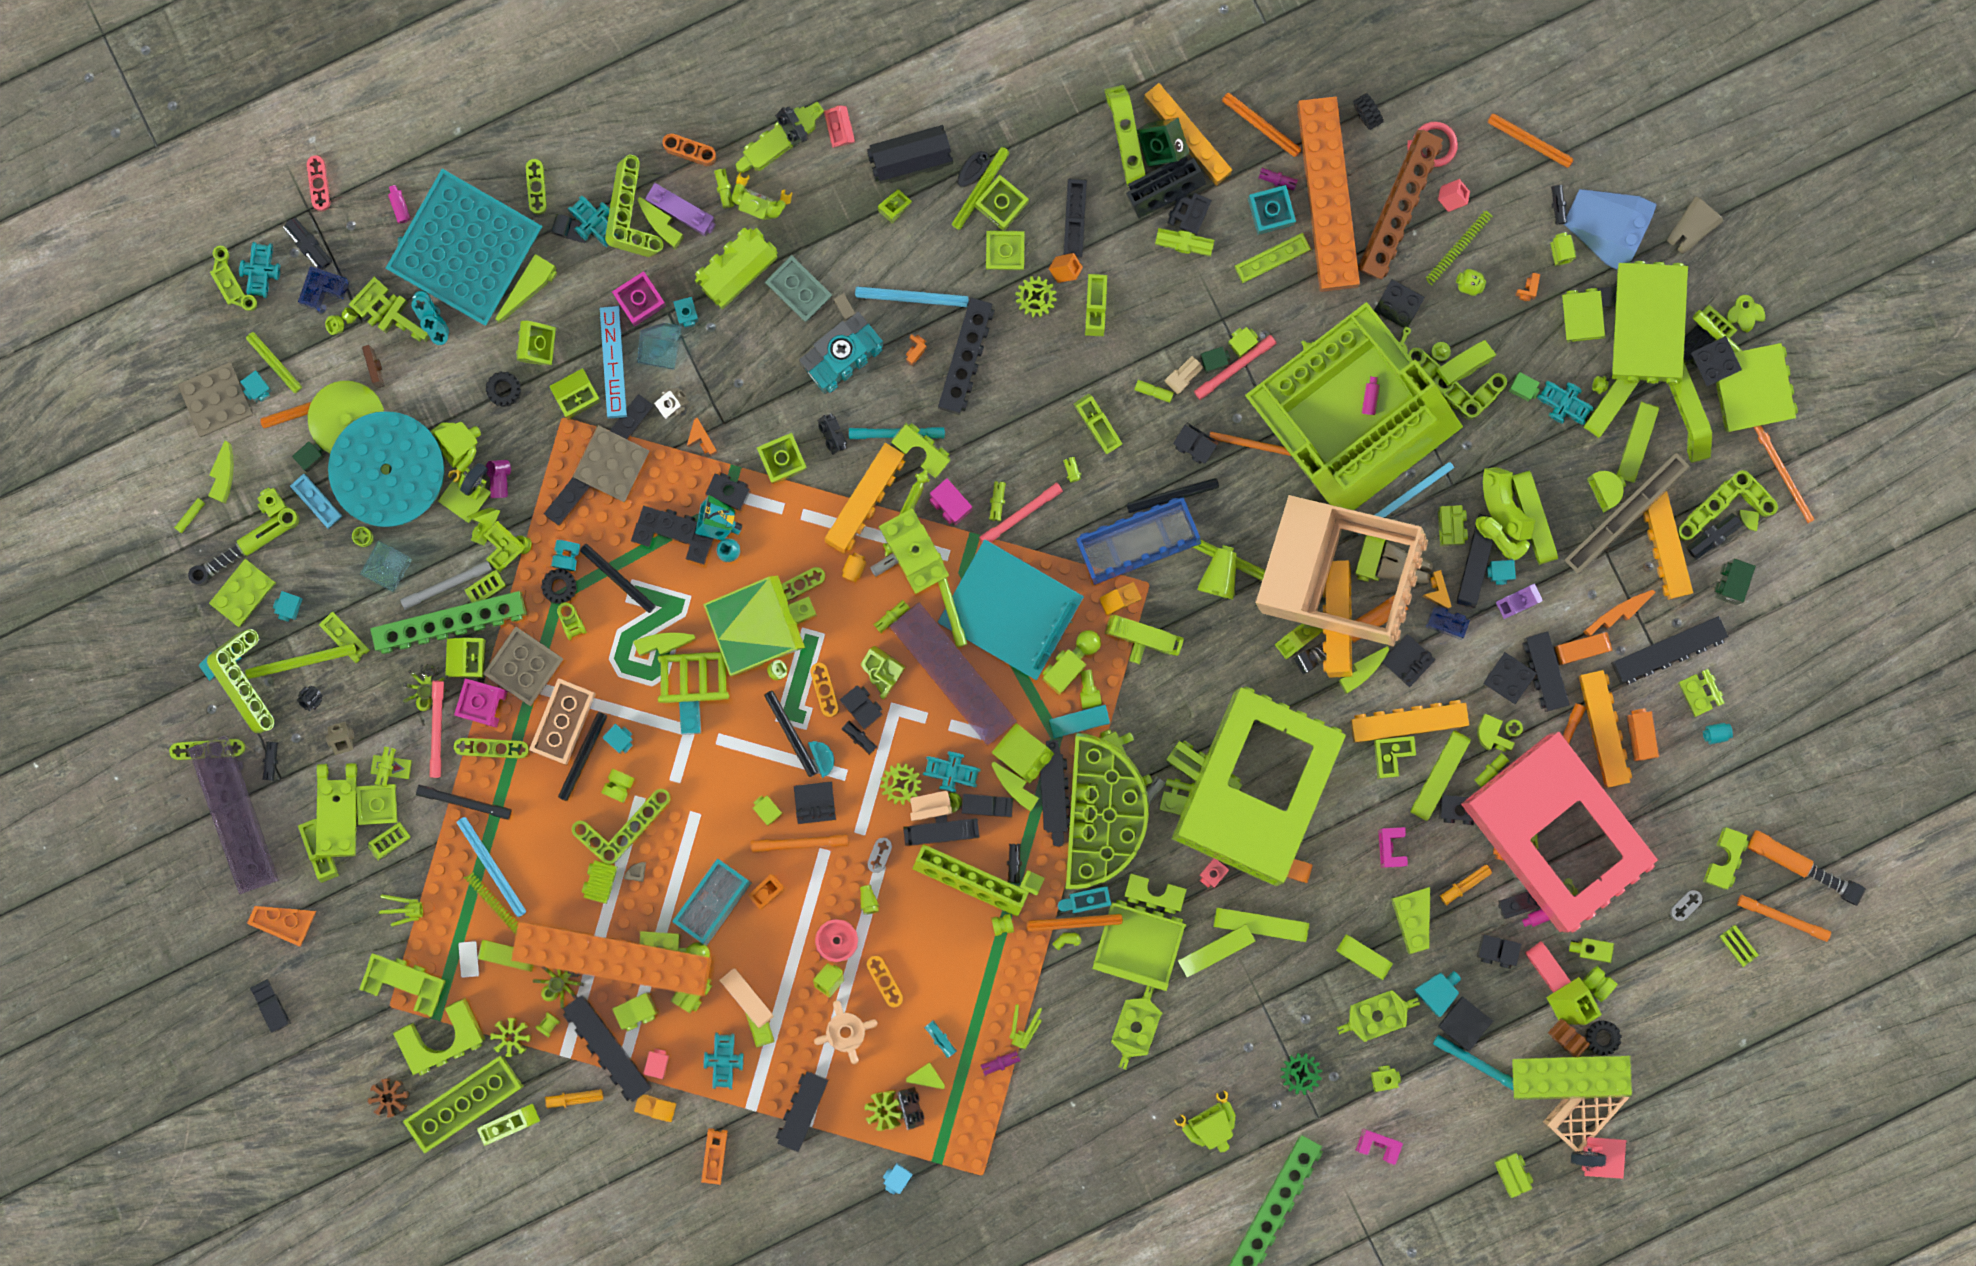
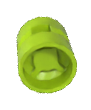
M612 768L608 776L609 783H605L601 793L624 803L628 795L626 790L631 788L635 778Z
M1595 966L1582 980L1589 991H1593V996L1600 1002L1604 1001L1617 986V983L1611 977H1605V972L1598 966Z

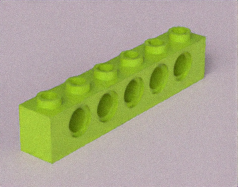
M924 844L912 868L917 872L1017 917L1029 893L1024 889Z

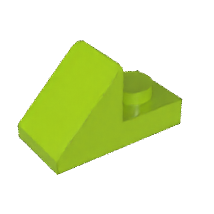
M489 507L467 516V518L478 522V525L472 532L471 541L485 546L487 538L484 534L496 522L500 513L499 510Z

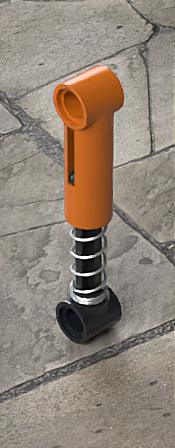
M1395 595L1354 621L1379 627L1388 621ZM1352 636V643H1355L1361 638ZM1323 642L1321 646L1315 647L1312 650L1307 649L1293 658L1303 675L1317 667L1322 658L1326 657V653L1323 651Z
M1755 830L1748 843L1747 848L1767 857L1804 878L1810 876L1813 878L1812 880L1816 879L1820 884L1823 883L1828 888L1831 887L1840 894L1841 899L1850 904L1858 906L1866 891L1865 887L1854 881H1842L1840 877L1836 878L1832 873H1827L1824 869L1817 868V865H1814V861L1778 843L1760 831Z

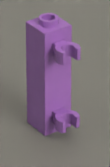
M654 183L645 198L647 202L703 236H706L707 233L711 234L716 225L713 216Z

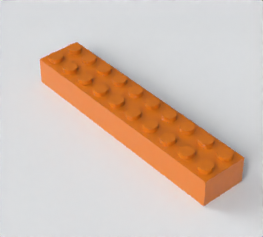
M1337 96L1301 100L1297 104L1320 292L1358 288L1360 281Z
M518 922L511 961L705 996L712 957Z

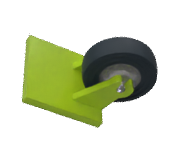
M478 463L472 470L467 468L465 472L460 473L461 479L457 483L454 482L457 478L456 475L438 502L467 523H470L471 519L467 518V516L478 512L491 494L485 488L487 481L484 480V477L488 471L487 467Z

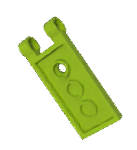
M346 763V780H328V764H317L316 856H356L357 763ZM339 796L340 800L339 802H334L333 798Z

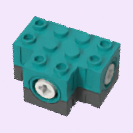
M858 311L846 322H840L813 344L814 348L801 357L799 362L824 394L827 392L832 393L838 388L837 384L841 380H844V382L848 380L857 367L858 369L863 368L868 363V358L871 356L876 357L883 351V340Z

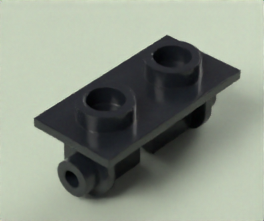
M790 106L783 107L775 116L779 125L786 133L788 141L795 148L800 142L804 143L808 140V134L802 124L795 125L800 120L794 109H791Z
M831 413L823 415L818 419V428L823 433L826 439V447L831 451L832 455L839 450L847 449V442L843 433H835L836 430L840 429L836 416H833Z

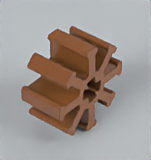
M1562 1019L1548 1032L1552 1039L1559 1043L1573 1057H1579L1590 1045L1583 1036L1578 1034L1572 1026L1570 1027Z
M385 1078L381 1080L384 1090L379 1088L378 1084H374L370 1088L371 1091H375L380 1096L378 1098H368V1104L380 1101L381 1104L377 1110H374V1113L382 1115V1111L387 1106V1117L389 1118L396 1116L393 1105L399 1111L406 1109L407 1105L399 1102L398 1098H408L409 1092L405 1091L397 1094L396 1091L403 1085V1082L400 1080L395 1081L394 1086L390 1089V1078ZM391 1093L393 1100L386 1102L385 1094Z

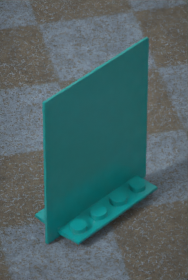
M985 539L952 596L966 640L1035 680L1040 676L1069 623H1072L1071 619L1084 598L1081 594ZM945 608L938 623L952 631Z

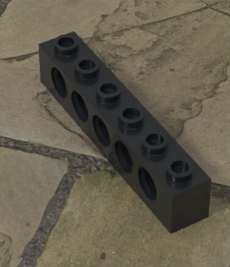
M970 297L938 405L940 410L960 415L961 411L965 412L968 400H965L967 393H971L973 382H970L972 374L976 375L979 364H976L978 356H982L984 349L981 343L983 338L987 339L990 329L986 326L988 320L992 321L995 312L992 309V303ZM980 316L983 318V323L975 325L972 321L973 318ZM970 334H975L978 340L975 343H970L967 337ZM969 352L973 358L970 361H964L962 355ZM958 371H965L967 377L963 380L958 379L956 376ZM959 389L962 395L959 398H954L951 395V391Z

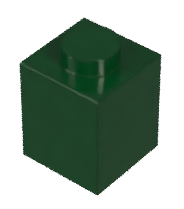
M1223 346L1200 354L1206 374L1228 367V362L1231 361L1228 351H1224Z
M310 441L292 456L306 472H309L324 458L321 454L323 452L321 447L317 443L312 444Z

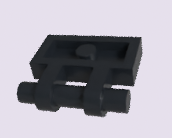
M1194 193L1192 199L1187 198V195L1175 200L1176 203L1173 210L1169 212L1167 224L1174 226L1176 220L1182 221L1179 229L1197 236L1212 200ZM1183 205L1188 206L1185 215L1180 213Z

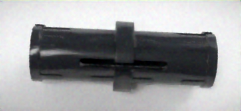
M1563 185L1551 186L1553 198L1551 206L1554 208L1555 224H1566L1565 207L1567 202L1564 201Z
M850 720L842 727L841 730L854 740L853 743L862 747L868 755L878 747L865 735L864 731L861 732Z
M266 741L265 759L263 758L262 761L264 763L262 780L275 781V767L278 764V760H276L278 742Z
M1009 844V861H1007L1009 866L1008 883H1020V866H1022V861H1020L1021 844Z

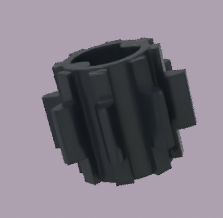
M310 685L307 688L305 686L299 692L297 702L305 710H315L321 704L323 695H321V692L316 687Z

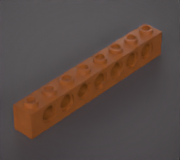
M1417 130L1358 265V271L1381 280L1388 274L1389 263L1396 256L1398 242L1402 241L1405 234L1403 232L1405 226L1412 219L1411 212L1419 203L1420 197L1418 196L1427 184L1426 178L1428 173L1434 168L1436 155L1441 152L1443 139L1425 130ZM1423 148L1427 150V156L1425 158H1423L1421 155V151ZM1416 165L1419 167V174L1417 176L1414 174V167ZM1408 183H1410L1412 186V190L1410 193H1408L1406 190V186ZM1401 200L1404 202V209L1402 211L1398 206ZM1393 218H1395L1397 221V225L1395 228L1391 226V220ZM1386 235L1389 238L1388 245H1385L1383 242ZM1378 253H1380L1382 256V259L1379 263L1376 261V255Z

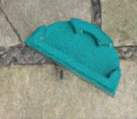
M808 742L820 774L824 778L833 769L835 761L833 752L822 742Z

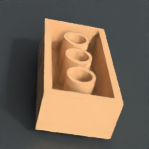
M558 678L529 750L567 765L596 693Z

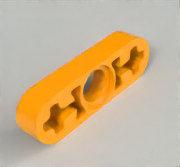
M815 663L811 667L810 673L821 711L826 717H834L838 713L839 707L828 669L823 663ZM820 666L821 669L825 670L822 673L823 679L827 677L828 681L816 684V680L819 681V676L817 674L814 675V671H816V667ZM824 684L830 687V693L826 696L819 693L820 686ZM833 696V700L829 701L831 706L835 705V709H833L832 714H829L828 711L824 710L827 707L826 701L822 703L821 699Z
M879 956L870 957L867 961V968L886 1003L891 1007H898L903 1001V995L884 960ZM873 959L876 961L880 960L879 968L881 971L884 968L886 970V973H881L877 978L874 973H878L876 968L870 967ZM882 976L890 978L891 983L888 987L880 985L879 980ZM893 985L896 988L892 990L894 995L898 994L900 997L897 999V1004L894 1002L890 1003L891 995L889 992L886 995L884 993V990L890 989Z

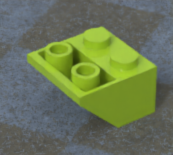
M583 368L549 386L567 420L601 402Z
M483 638L447 639L446 677L484 678L486 640Z
M1579 977L1546 997L1558 1021L1562 1019L1568 1025H1586L1602 1015L1589 989Z

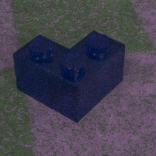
M310 266L298 303L301 306L320 311L325 294L344 300L350 281L345 277Z

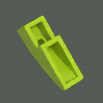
M639 197V205L651 227L668 245L676 250L684 236L669 226L672 218Z
M1088 274L1086 336H1104L1107 275Z
M1484 340L1438 368L1437 373L1448 386L1490 363L1496 356V353Z
M1088 393L1073 403L1106 454L1122 445V442L1092 395Z
M224 441L209 476L215 478V482L208 496L226 504L231 490L234 471L232 444Z
M661 633L633 641L639 656L648 654L658 649L660 655H664L695 641L696 638L692 634Z
M1388 646L1352 665L1355 670L1352 673V677H1344L1339 680L1345 694L1357 688L1377 670L1389 651Z
M993 762L992 768L1002 786L1012 798L1031 812L1039 798L1023 789L1026 784L1025 780Z
M313 819L298 825L317 879L323 883L338 877L339 874L332 857L316 856L317 819Z

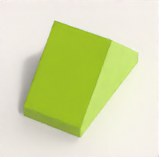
M897 189L879 204L878 212L893 224L912 201Z
M930 1062L906 1079V1082L940 1089L945 1087V1084Z

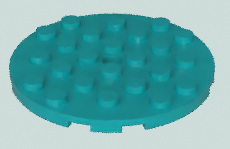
M375 412L355 420L338 436L329 457V481L337 501L350 515L374 526H398L417 519L435 502L444 480L443 456L437 440L422 423L397 412ZM384 464H389L392 468L391 472L387 475H384L381 471V467Z

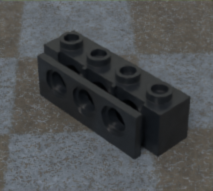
M1187 156L1179 161L1170 162L1129 183L1130 191L1126 192L1138 219L1206 185V181L1195 159L1193 158L1188 161Z

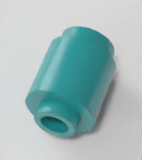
M1729 723L1708 725L1703 730V738L1710 745L1726 742L1733 738L1732 727Z

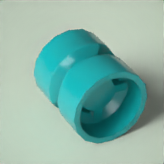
M556 540L554 548L556 555L552 557L551 567L575 571L577 565L575 556L579 555L580 544ZM563 551L570 552L569 556L562 555Z

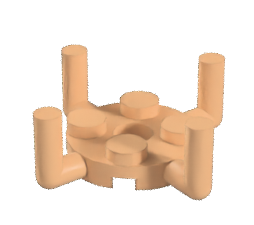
M836 1000L833 1003L836 1016L828 1023L826 1035L816 1037L814 1043L820 1045L829 1042L836 1050L848 1052L851 1063L856 1064L859 1058L855 1049L862 1044L865 1030L876 1027L878 1022L875 1019L862 1022L854 1014L843 1013L841 1002ZM842 1027H849L851 1029L850 1037L843 1038L840 1035Z

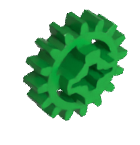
M1296 1053V1058L1290 1055V1062L1284 1061L1286 1068L1280 1069L1284 1072V1075H1281L1280 1078L1286 1080L1283 1085H1289L1288 1091L1295 1089V1094L1297 1095L1299 1091L1306 1095L1307 1089L1313 1092L1312 1086L1318 1087L1319 1085L1316 1081L1322 1080L1318 1076V1073H1321L1322 1070L1317 1069L1320 1063H1313V1056L1307 1059L1306 1053H1304L1303 1057ZM1300 1061L1299 1066L1290 1068L1292 1064ZM1308 1063L1312 1066L1314 1073L1309 1072L1307 1068ZM1301 1068H1303V1072L1306 1073V1076H1302V1078L1299 1079V1076L1296 1075V1072L1301 1071ZM1288 1074L1293 1075L1295 1085L1291 1083ZM1308 1079L1312 1080L1310 1084L1302 1087L1303 1082L1307 1081Z

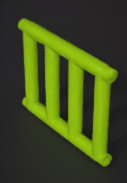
M721 652L658 656V661L661 662V696H658L659 703L729 699V694L726 692V664ZM707 660H718L719 692L707 693ZM688 661H699V693L688 694ZM668 662H680V694L668 695Z

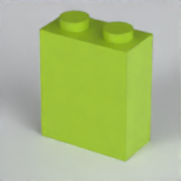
M1597 288L1586 289L1584 293L1572 290L1562 295L1567 342L1605 339L1601 291H1597Z
M1017 723L1014 724L992 751V754L1028 783L1037 778L1039 772L1050 762L1051 757L1054 755L1046 745Z

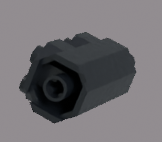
M943 125L871 144L870 148L867 149L870 164L874 163L875 166L872 167L875 182L879 181L880 184L905 180L908 176L922 172H934L943 169L944 166L953 164V157L950 155V145Z

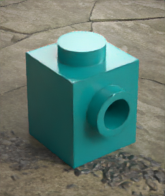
M692 297L673 302L680 326L688 328L695 326V322H699Z
M256 370L240 381L245 388L243 392L249 400L253 399L256 402H263L270 396L269 393L272 392L271 388Z
M1491 561L1489 566L1486 567L1487 578H1490V582H1496V585H1506L1507 581H1514L1516 579L1515 561Z
M281 591L280 597L276 598L273 605L274 613L279 615L278 619L287 622L290 619L296 620L303 598Z
M614 724L602 737L619 754L622 752L626 754L633 746V739L631 738L633 734L625 726L621 729L617 724Z

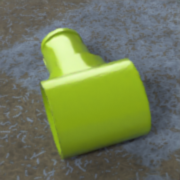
M1092 670L1081 671L1083 689H1081L1080 697L1082 708L1088 709L1102 706L1100 691L1094 686Z

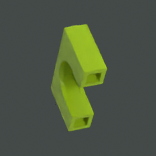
M466 998L445 1008L455 1029L454 1043L448 1049L434 1050L426 1046L414 1022L393 1033L413 1075L417 1073L423 1075L429 1072V1067L435 1064L437 1067H440L448 1062V1058L452 1056L454 1059L459 1058L465 1054V1050L471 1048L473 1051L482 1046L481 1043L485 1040V1037Z

